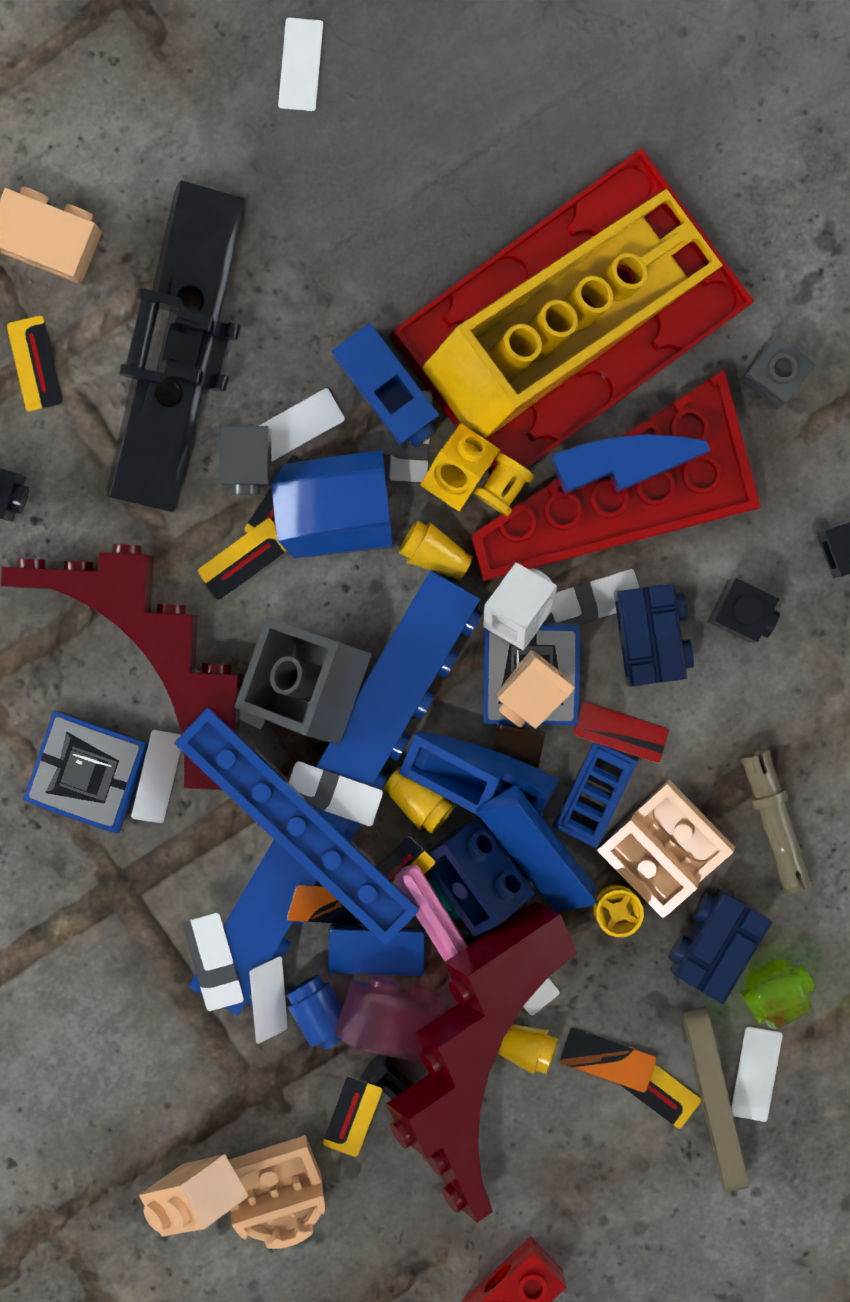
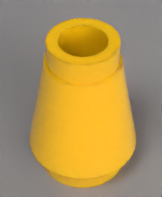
M416 520L407 532L398 551L399 554L407 558L406 563L429 571L431 570L449 578L452 577L457 581L462 579L473 556L467 554L465 550L430 521L424 524Z
M399 767L388 779L383 790L390 795L419 831L424 828L429 833L434 834L451 814L456 804L400 774L401 767Z
M512 1024L497 1054L532 1075L536 1071L547 1075L559 1038L548 1035L549 1030Z

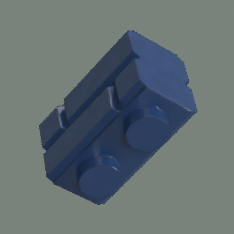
M674 583L614 592L626 685L632 687L687 679L686 669L694 667V657L690 639L682 640L679 621L687 620L684 593H675Z
M718 888L713 896L706 893L700 900L693 914V918L698 921L689 937L682 934L677 939L668 959L673 961L670 970L677 978L724 1005L771 926L772 921Z

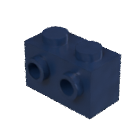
M480 816L452 831L427 852L435 860V864L428 870L429 874L474 937L503 923L535 894L522 871L514 864Z

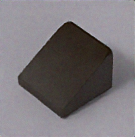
M497 724L493 750L539 768L545 732Z

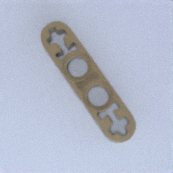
M706 1006L683 1011L684 1028L724 1193L748 1188L747 1174L709 1013Z

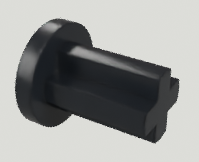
M383 1050L370 1061L364 1069L360 1080L382 1088V1092L393 1099L414 1085V1083L391 1065L394 1058L393 1054L388 1050Z

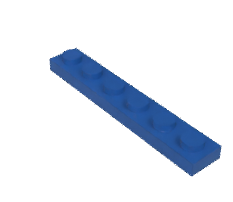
M210 707L174 742L182 752L385 946L419 912L420 908Z

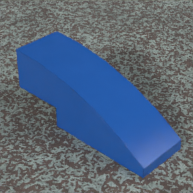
M636 435L613 437L582 444L551 456L550 462L564 494H568L606 476L610 477L614 489L618 493L698 458L710 451L707 441L679 436Z
M418 731L414 735L399 771L400 774L478 815L476 808L517 785L541 817H543L560 779L532 765L473 743Z

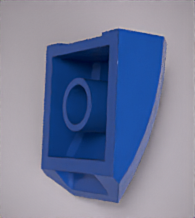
M382 451L284 464L272 481L271 489L277 541L293 558L393 548Z

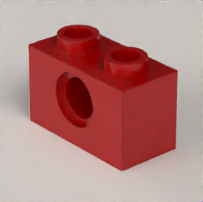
M530 1236L468 1294L462 1302H552L567 1288L564 1272Z

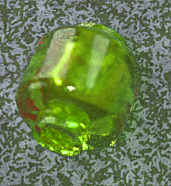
M777 958L750 972L745 978L746 989L740 992L758 1025L766 1023L773 1029H779L810 1012L812 1003L809 993L815 991L816 988L802 964L794 968L788 960Z

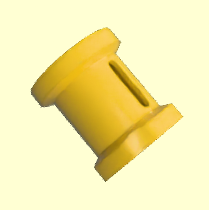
M499 453L495 458L498 464L484 485L476 487L473 494L496 511L508 517L512 512L510 508L511 503L526 482L531 483L535 476L518 462Z

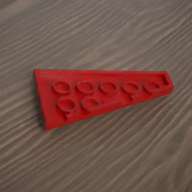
M725 370L717 373L691 392L621 436L663 435L707 441L710 451L616 493L609 476L568 494H564L557 478L543 489L511 508L512 512L508 517L502 514L471 535L482 580L487 581L506 576L516 562L527 569L536 568L761 508Z

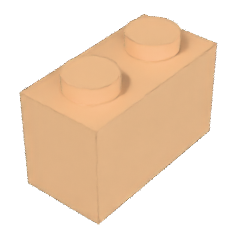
M22 187L20 193L5 188L0 199V253L82 285L102 234L98 226L91 222L93 215L70 204H66L64 211L48 205L49 198L27 187Z
M225 1154L181 1164L139 1194L145 1206L144 1216L147 1222L162 1237L206 1229L249 1197Z

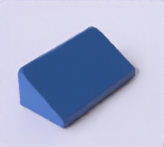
M330 925L329 973L423 976L425 929L403 927L385 946L365 926Z

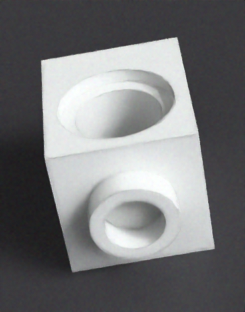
M516 562L486 602L483 627L524 651L554 609L557 585L553 584L550 578L543 572L533 568L527 569Z

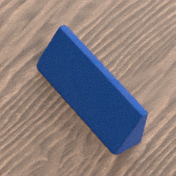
M517 785L476 808V813L555 912L589 907L598 902L595 884Z

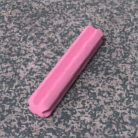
M417 865L403 867L395 876V883L420 908L416 917L446 962L467 948L468 945L420 867Z

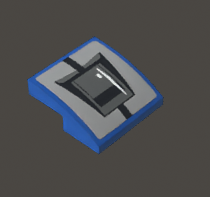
M543 623L524 651L484 628L483 724L516 725L498 710L503 703L497 699L496 693L532 649L566 675L575 687L572 693L540 725L578 726L580 623Z
M54 710L23 800L71 819L113 833H120L144 764L149 743L112 728L101 727L68 713Z

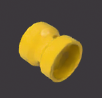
M614 884L602 888L597 893L598 902L593 905V914L602 930L614 937H627L638 930L644 918V909L640 899L633 891L626 886Z

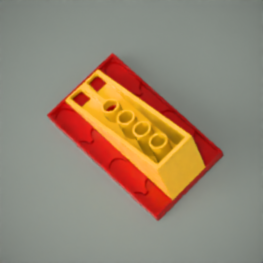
M641 148L400 324L389 334V337L399 351L403 353L404 358L426 388L431 391L432 396L456 429L462 423L499 448V453L510 457L528 469L687 351L748 308L754 300L643 148ZM496 459L488 469L489 474L492 473L498 464Z

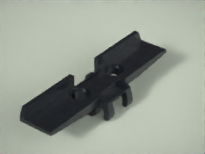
M183 180L179 181L174 191L152 290L138 288L136 299L140 300V306L127 363L121 364L119 374L132 378L107 485V497L174 512L203 389L226 392L229 376L220 374L228 341L238 340L241 325L236 323L219 322L240 226L244 198ZM191 287L200 294L201 306L196 313L187 310L181 298L177 297L178 291L181 288ZM162 309L169 311V316L155 372L147 370L145 367L158 310ZM165 379L175 382L180 390L179 401L172 407L161 405L155 396L157 384H161Z

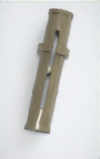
M770 749L753 752L752 756L747 754L740 758L753 794L749 801L752 809L758 810L783 887V894L797 893L801 891L800 886H803V889H808L813 886V883L809 877L785 803L789 799L787 790L780 787L771 760Z

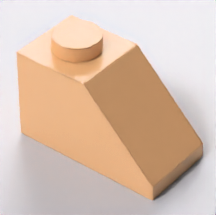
M531 649L496 693L497 699L503 703L498 710L520 728L525 722H528L536 729L572 693L575 687L566 675Z

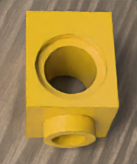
M460 423L438 453L420 486L460 512L495 460L500 449Z

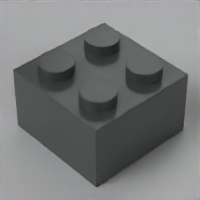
M266 617L234 708L300 734L340 745L372 653Z

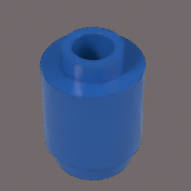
M319 974L303 981L286 993L291 1003L288 1009L311 1047L321 1044L323 1050L348 1036L345 1028L352 1021L329 982L323 983Z

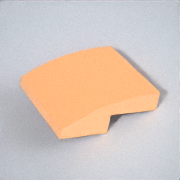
M668 779L598 847L597 851L664 918L698 889L700 881L734 853L735 846Z

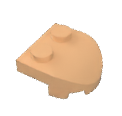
M306 1135L229 1159L249 1196L230 1210L232 1226L242 1239L246 1240L250 1236L264 1241L269 1249H280L296 1245L312 1235L314 1224L320 1215L325 1213V1200L321 1173Z

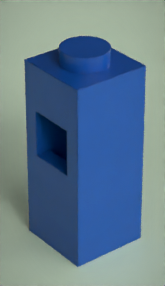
M370 322L331 351L334 359L401 448L409 442L416 448L437 432L433 424L439 421L438 412Z

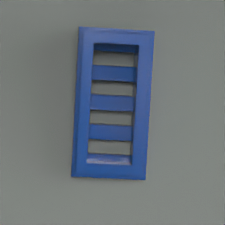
M593 742L552 825L556 829L597 848L637 761L607 746ZM597 758L622 769L618 778L595 767ZM589 775L613 786L610 794L608 795L586 784ZM581 792L604 803L601 812L579 802L578 799ZM573 810L595 820L593 828L590 829L570 819Z

